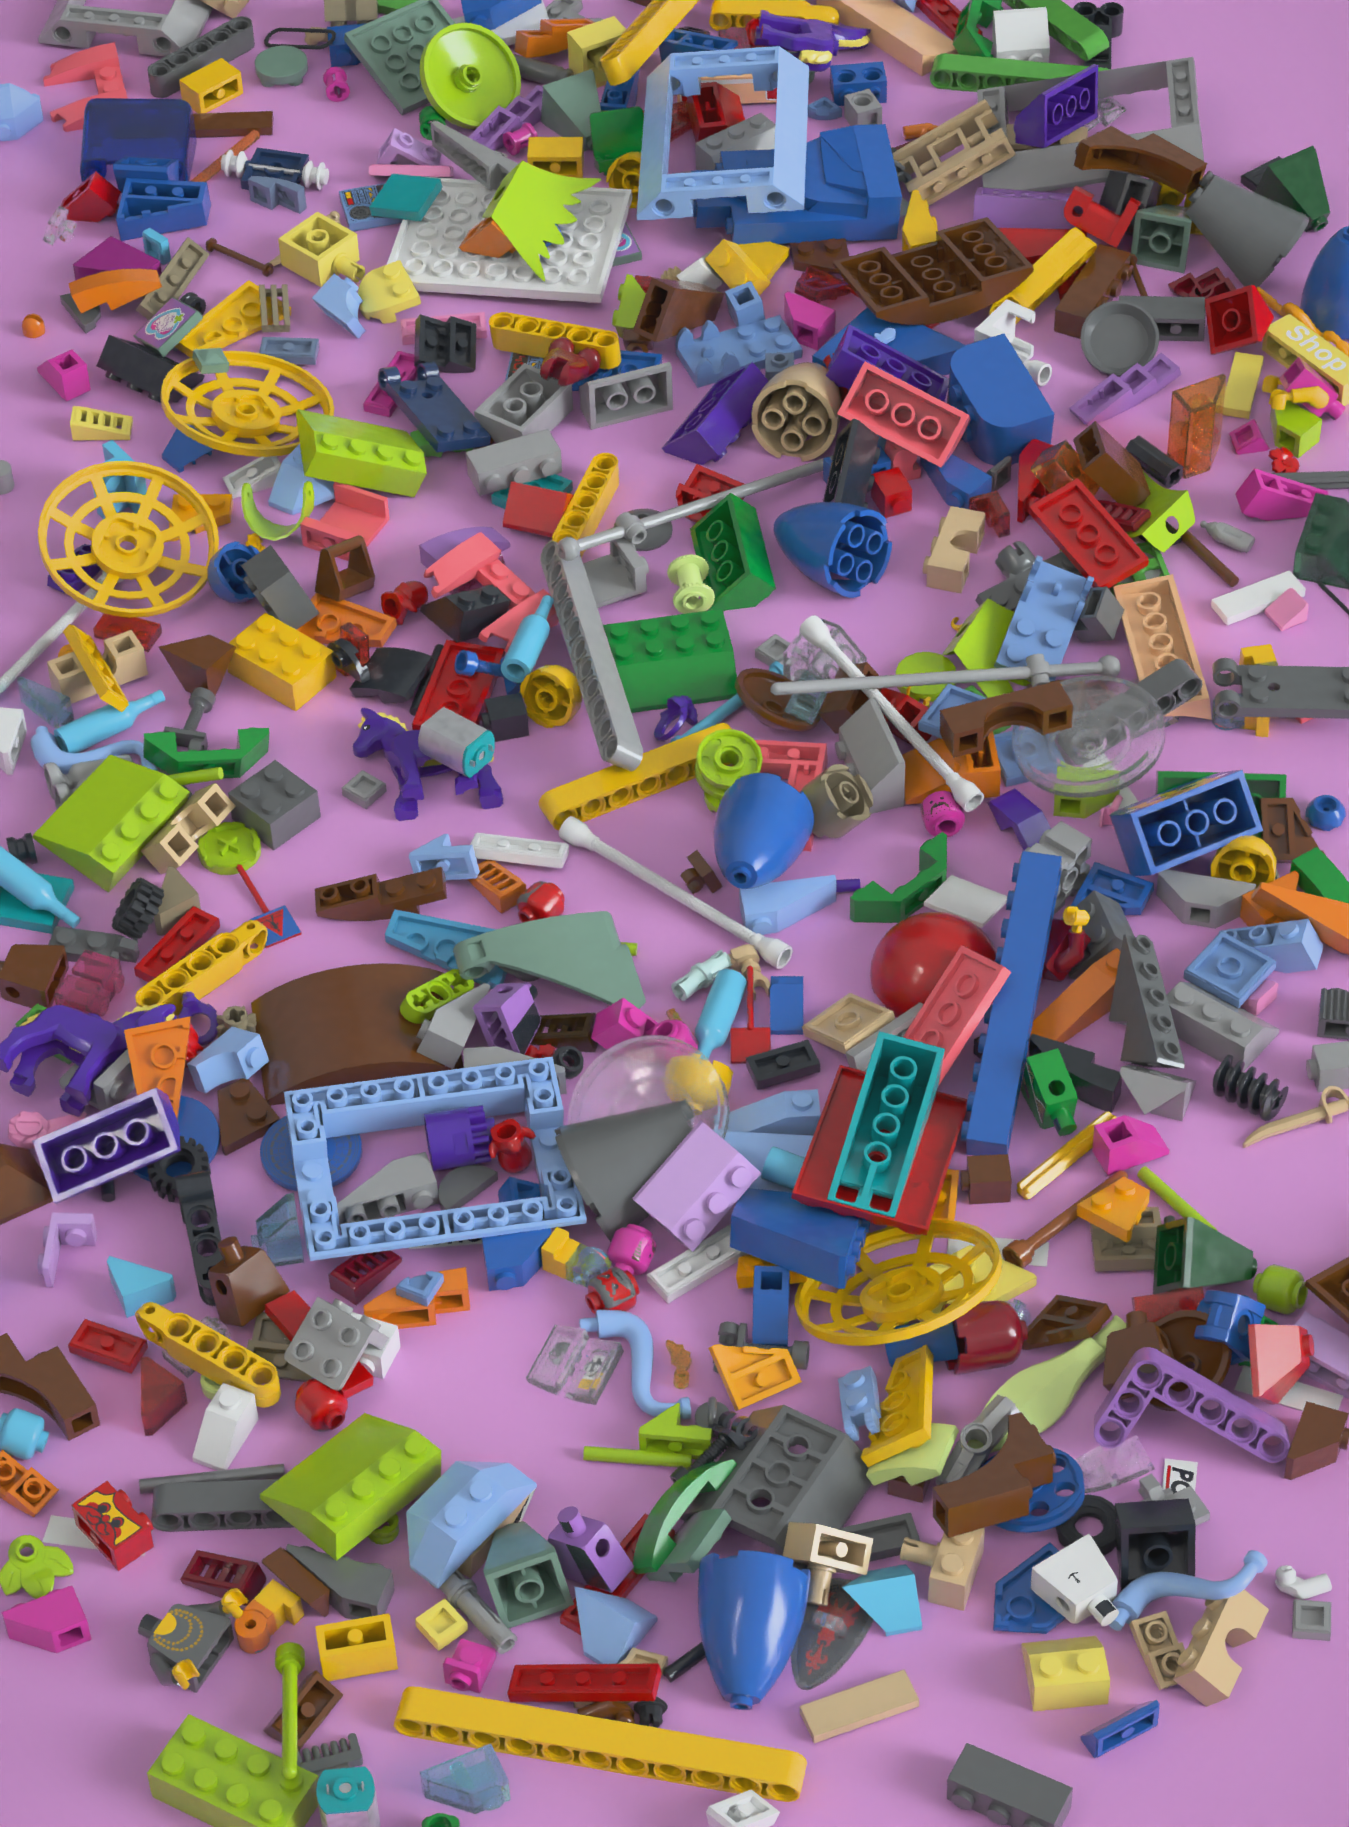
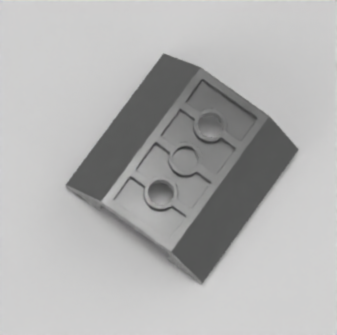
M786 1405L756 1410L749 1416L751 1419L745 1423L744 1430L741 1433L745 1435L754 1425L758 1427L756 1438L750 1442H745L746 1447L742 1451L731 1446L727 1447L718 1460L733 1459L737 1463L736 1467L718 1491L698 1493L680 1517L681 1520L685 1521L688 1517L700 1511L725 1509L732 1519L728 1524L729 1527L774 1548V1554L783 1556L789 1522L819 1524L838 1530L846 1524L872 1485L866 1476L869 1467L861 1459V1449L846 1433ZM802 1445L807 1450L802 1454H793L788 1449L791 1446ZM763 1497L771 1503L765 1507H757L751 1502L754 1499ZM793 1562V1567L799 1570L808 1569V1565Z

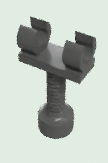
M202 687L195 688L189 698V705L192 709L184 728L179 729L165 726L164 732H175L177 746L188 747V751L207 750L206 733L198 732L196 729L203 713H208L213 708L216 700L213 692Z
M722 1322L720 1324L718 1335H720L719 1343L722 1345L788 1349L796 1369L807 1370L810 1350L809 1341L794 1340L793 1345L788 1348L783 1346L780 1348V1346L775 1345L774 1347L773 1345H752V1343H747L748 1329L746 1323L738 1325L734 1322ZM714 1363L713 1371L719 1373Z

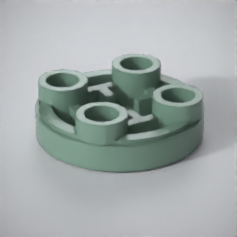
M274 46L265 49L258 54L254 62L256 75L260 78L261 85L265 87L284 84L298 86L303 82V76L308 70L306 54L292 46Z

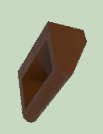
M361 535L321 550L315 585L316 593L340 602L374 587L375 574L365 540ZM350 552L348 568L338 571L335 557Z

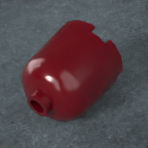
M981 1301L966 1314L953 1321L959 1339L960 1354L958 1359L945 1361L947 1369L949 1371L954 1370V1374H964L1013 1364L1021 1353L1023 1341H1027L1028 1338L1026 1322L1020 1320L1015 1309L1005 1301ZM950 1304L943 1305L941 1311L947 1308Z

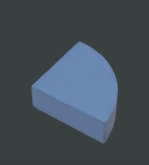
M823 97L808 105V117L816 120L837 119L842 117V108L827 97Z
M428 1271L426 1275H419L411 1279L410 1277L404 1278L396 1286V1295L428 1307L443 1284L444 1275L439 1272Z

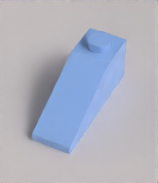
M829 875L771 882L753 889L739 888L740 912L743 926L756 934L765 935L778 933L836 902V876Z
M818 1089L783 1091L717 1117L718 1131L813 1136L821 1116Z

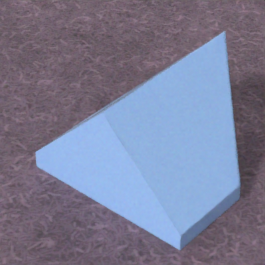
M574 1586L584 1656L597 1664L620 1663L627 1657L632 1647L635 1648L657 1622V1616L627 1598Z

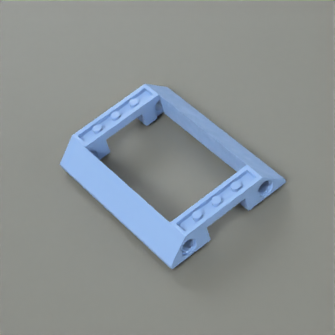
M780 46L671 53L647 77L637 220L693 217L694 199L746 196L748 213L804 210L809 66ZM752 74L754 91H772L777 88L774 167L668 174L673 95L681 94L685 97L700 95L701 77L724 75L739 76Z
M553 1057L284 1092L290 1147L306 1248L310 1261L587 1223L582 1196L568 1171L555 1139L558 1135H556L554 1130L563 1126L564 1109ZM483 1105L485 1117L525 1112L527 1126L536 1135L535 1139H530L542 1197L340 1224L339 1229V1215L336 1196L333 1193L326 1138L425 1125V1113Z

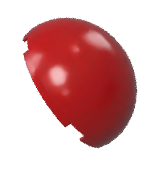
M926 912L913 915L894 925L878 943L871 961L870 980L874 994L885 1005V1008L892 1010L894 1016L898 1018L918 1003H925L961 945L994 962L997 951L985 932L961 916L946 912Z

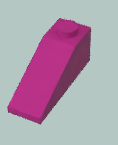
M1255 468L1235 493L1243 514L1250 518L1256 517L1265 521L1332 515L1334 512L1326 490Z

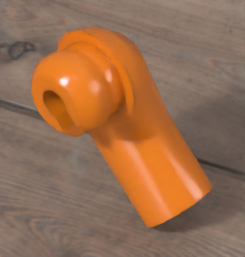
M931 123L903 126V136L905 140L919 138L938 126Z

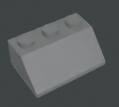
M759 113L695 143L696 170H715V163H720V151L775 149L776 124L762 113Z
M667 362L601 378L579 386L580 409L590 429L673 410L671 363Z
M524 363L474 411V415L496 443L549 429L551 432L573 410L572 384L561 387L558 385V379L552 377L548 381L541 378L540 369Z
M871 698L839 728V741L835 742V750L838 759L844 760L845 766L849 767L847 771L853 776L859 774L870 788L873 796V806L870 807L869 813L873 814L904 806L905 760L876 699Z
M1180 981L1167 994L1178 1039L1220 1062L1227 1055H1232L1233 1067L1239 1061H1244L1243 1072L1279 1034L1277 1027L1242 1008L1234 1007L1193 983Z

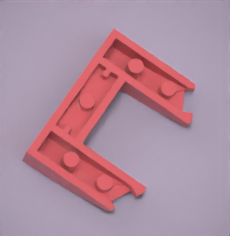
M115 42L94 46L69 55L51 64L50 75L43 78L44 87L95 79L98 95L75 101L50 112L53 122L61 119L66 121L63 124L65 132L112 125V119L115 116H131Z
M479 532L450 550L427 568L424 572V578L435 576L438 585L434 586L431 590V594L435 599L474 578L483 586L493 585L498 588L501 593L511 600L509 611L482 630L478 638L485 643L493 635L508 641L504 650L507 652L523 618L535 614L542 597L551 595L544 589L535 593L498 559L502 550L482 532ZM554 604L547 617L550 628L558 625L559 622Z
M755 740L761 749L763 758L760 773L781 776L782 779H788V784L798 792H801L807 783L827 769V743ZM811 833L803 851H812L813 833Z

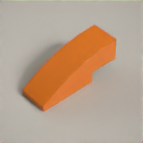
M588 18L541 19L540 30L516 31L515 52L526 58L558 53L568 49L567 32L595 22Z
M151 269L104 271L68 283L71 296L81 314L105 302L108 303L112 311L162 287L157 270Z
M466 1267L439 1271V1273L444 1275V1282L428 1307L396 1295V1287L365 1304L364 1315L397 1325L398 1329L437 1325L436 1314L469 1311L470 1300Z

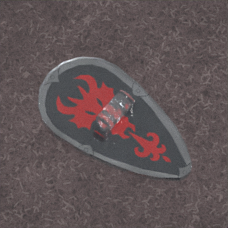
M831 1579L828 1606L807 1603L802 1627L791 1653L792 1674L796 1685L802 1690H811L835 1675L863 1642L873 1624V1619L842 1588L852 1580Z

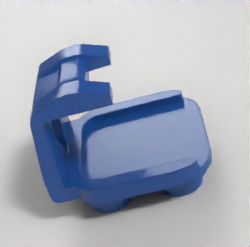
M1207 1290L1204 1295L1205 1297L1197 1307V1311L1209 1314L1206 1325H1198L1196 1327L1194 1338L1225 1343L1232 1350L1230 1365L1250 1361L1248 1325L1261 1324L1266 1305L1246 1295Z

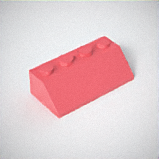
M864 362L837 413L849 421L852 419L859 420L876 435L940 468L944 466L957 447L971 420L970 416L963 411L867 362Z

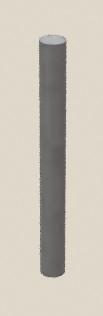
M284 1464L146 1478L139 1479L140 1493L143 1494L152 1493L156 1486L164 1483L280 1479L285 1475Z

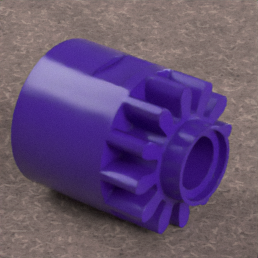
M483 1105L424 1114L427 1145L433 1171L492 1161L488 1149L492 1141L490 1130L495 1125L494 1117L485 1118Z

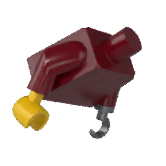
M1066 907L1063 912V920L1053 918L1041 982L1043 979L1057 982L1063 981L1070 970L1083 960L1084 950L1091 941V938L1082 929V926L1087 925L1090 920V916L1085 910H1079L1078 907Z

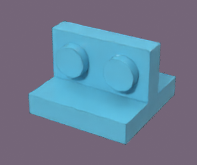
M113 440L102 444L105 462H135ZM128 475L103 477L108 494L131 492L145 495L147 492L146 480L143 477ZM112 503L116 513L129 507L137 514L140 508V504ZM101 507L96 508L97 513L104 519L105 516Z

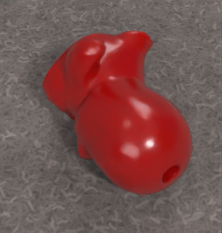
M419 581L402 582L393 592L388 591L381 595L383 613L394 617L397 625H403L408 611L417 613V609L428 601L427 587Z
M507 1119L494 1125L490 1130L492 1137L488 1149L490 1157L495 1159L497 1155L499 1165L506 1172L518 1173L526 1169L532 1161V1151L525 1138L535 1139L534 1131L528 1127L521 1126L514 1119Z

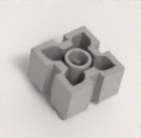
M1060 821L1051 830H1046L1041 836L1039 843H1035L1031 848L1028 847L1024 850L1062 856L1061 878L1054 914L1065 905V899L1069 895L1074 897L1078 893L1090 871V865L1086 863V860L1091 857L1092 839L1063 821Z

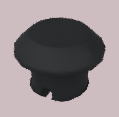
M656 1697L655 1701H637L634 1704V1710L640 1716V1725L649 1726L652 1723L653 1727L658 1728L663 1723L662 1714L667 1711L668 1705L659 1697Z

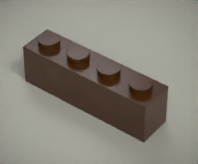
M1099 244L1056 307L1055 332L1080 339L1082 326L1088 315L1100 305L1111 302L1114 297L1118 298L1122 285L1125 281L1128 282L1133 272V265H1130V252Z

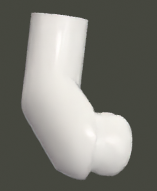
M1288 1565L1279 1567L1275 1573L1277 1578L1275 1584L1278 1589L1300 1600L1332 1590L1330 1579L1326 1573L1302 1579L1297 1577L1295 1569Z

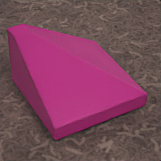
M1255 419L1229 433L1237 455L1263 452L1270 449Z

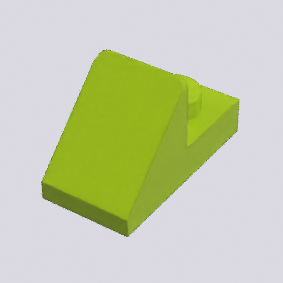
M680 1403L674 1404L639 1427V1450L692 1454V1459L696 1460L713 1443L712 1428H703L698 1425H681Z

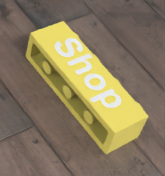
M1290 314L1270 324L1263 337L1262 350L1287 369L1300 357L1335 388L1339 395L1337 400L1342 405L1346 406L1349 404V357Z

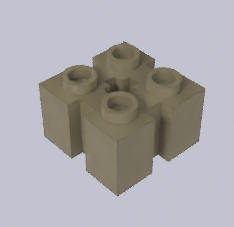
M324 0L325 22L330 21L331 27L347 25V21H357V24L369 23L378 19V0Z

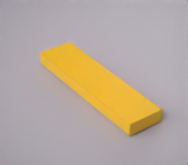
M69 624L63 630V633L100 699L123 712L129 705L128 700L92 637L76 626Z

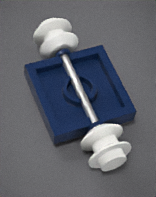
M257 147L251 161L247 159L244 151H240L238 156H234V152L231 149L221 159V170L224 171L225 176L229 177L232 172H236L237 178H241V189L249 190L248 179L251 176L278 178L300 184L301 180H303L306 188H310L311 184L315 183L318 190H321L323 185H327L329 180V169L325 167L324 162H321L318 167H314L313 161H309V154Z

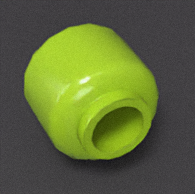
M1272 1264L1263 1273H1258L1253 1282V1292L1257 1294V1301L1266 1305L1265 1309L1289 1315L1295 1312L1296 1309H1301L1307 1299L1308 1288L1305 1286L1303 1275L1294 1269Z

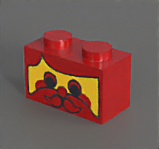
M105 1481L71 1504L76 1526L118 1571L154 1547L151 1531L154 1528L150 1519L143 1512L137 1513L132 1508V1503L127 1494L122 1489L117 1491L108 1481Z

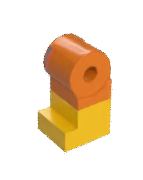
M272 1579L244 1608L242 1616L235 1620L234 1628L239 1647L249 1654H256L265 1650L270 1643V1637L286 1621L295 1626L304 1616L301 1598Z

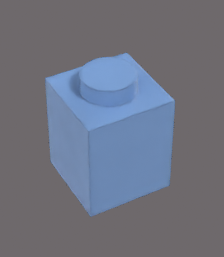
M751 281L725 291L728 312L736 327L765 319L762 299Z

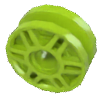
M734 729L717 730L707 735L698 747L694 768L696 781L703 791L714 798L722 799L724 793L734 784L735 780L745 775L760 773L763 758L759 745L743 731ZM723 763H731L734 766H726Z

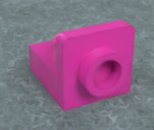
M461 1638L452 1658L446 1657L444 1660L445 1683L460 1691L470 1690L480 1693L496 1659V1649Z

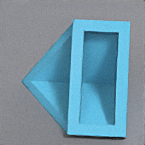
M906 1564L870 1570L867 1572V1575H861L842 1587L885 1631L886 1636L922 1630L915 1574Z

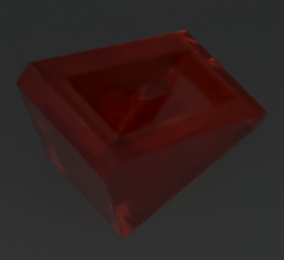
M141 1357V1417L145 1436H151L188 1402L182 1380L151 1358Z

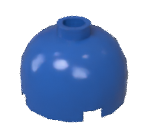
M235 541L220 548L210 559L207 576L212 591L219 598L229 603L241 604L256 598L243 580L248 575L241 565L257 555L259 551L251 545L245 546Z

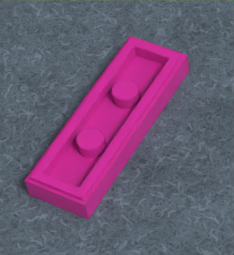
M397 351L387 367L395 366L398 368L401 382L405 380L414 381L417 377V366H414V354ZM377 382L363 403L365 412L391 417L397 408V404L386 391L380 388L379 382Z

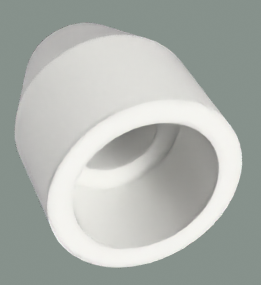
M1039 360L1023 362L1037 385L1044 386L1048 383L1052 375L1050 364Z

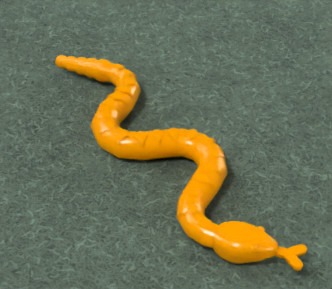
M1257 287L1265 303L1282 317L1288 314L1292 315L1329 343L1333 342L1337 349L1349 357V344L1342 340L1335 332L1329 330L1321 332L1299 306L1291 302L1282 306L1265 290Z

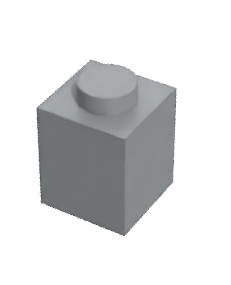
M1349 1041L1312 1046L1311 1059L1306 1060V1071L1309 1080L1314 1079L1317 1092H1323L1328 1086L1349 1089Z

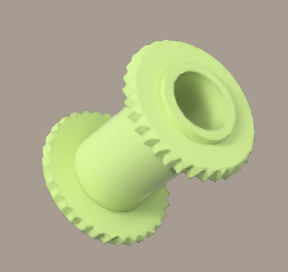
M693 554L683 555L673 560L667 569L668 578L671 580V583L679 586L673 597V605L677 611L683 614L707 611L715 601L713 589L703 584V580L706 579L709 573L707 562L702 557Z

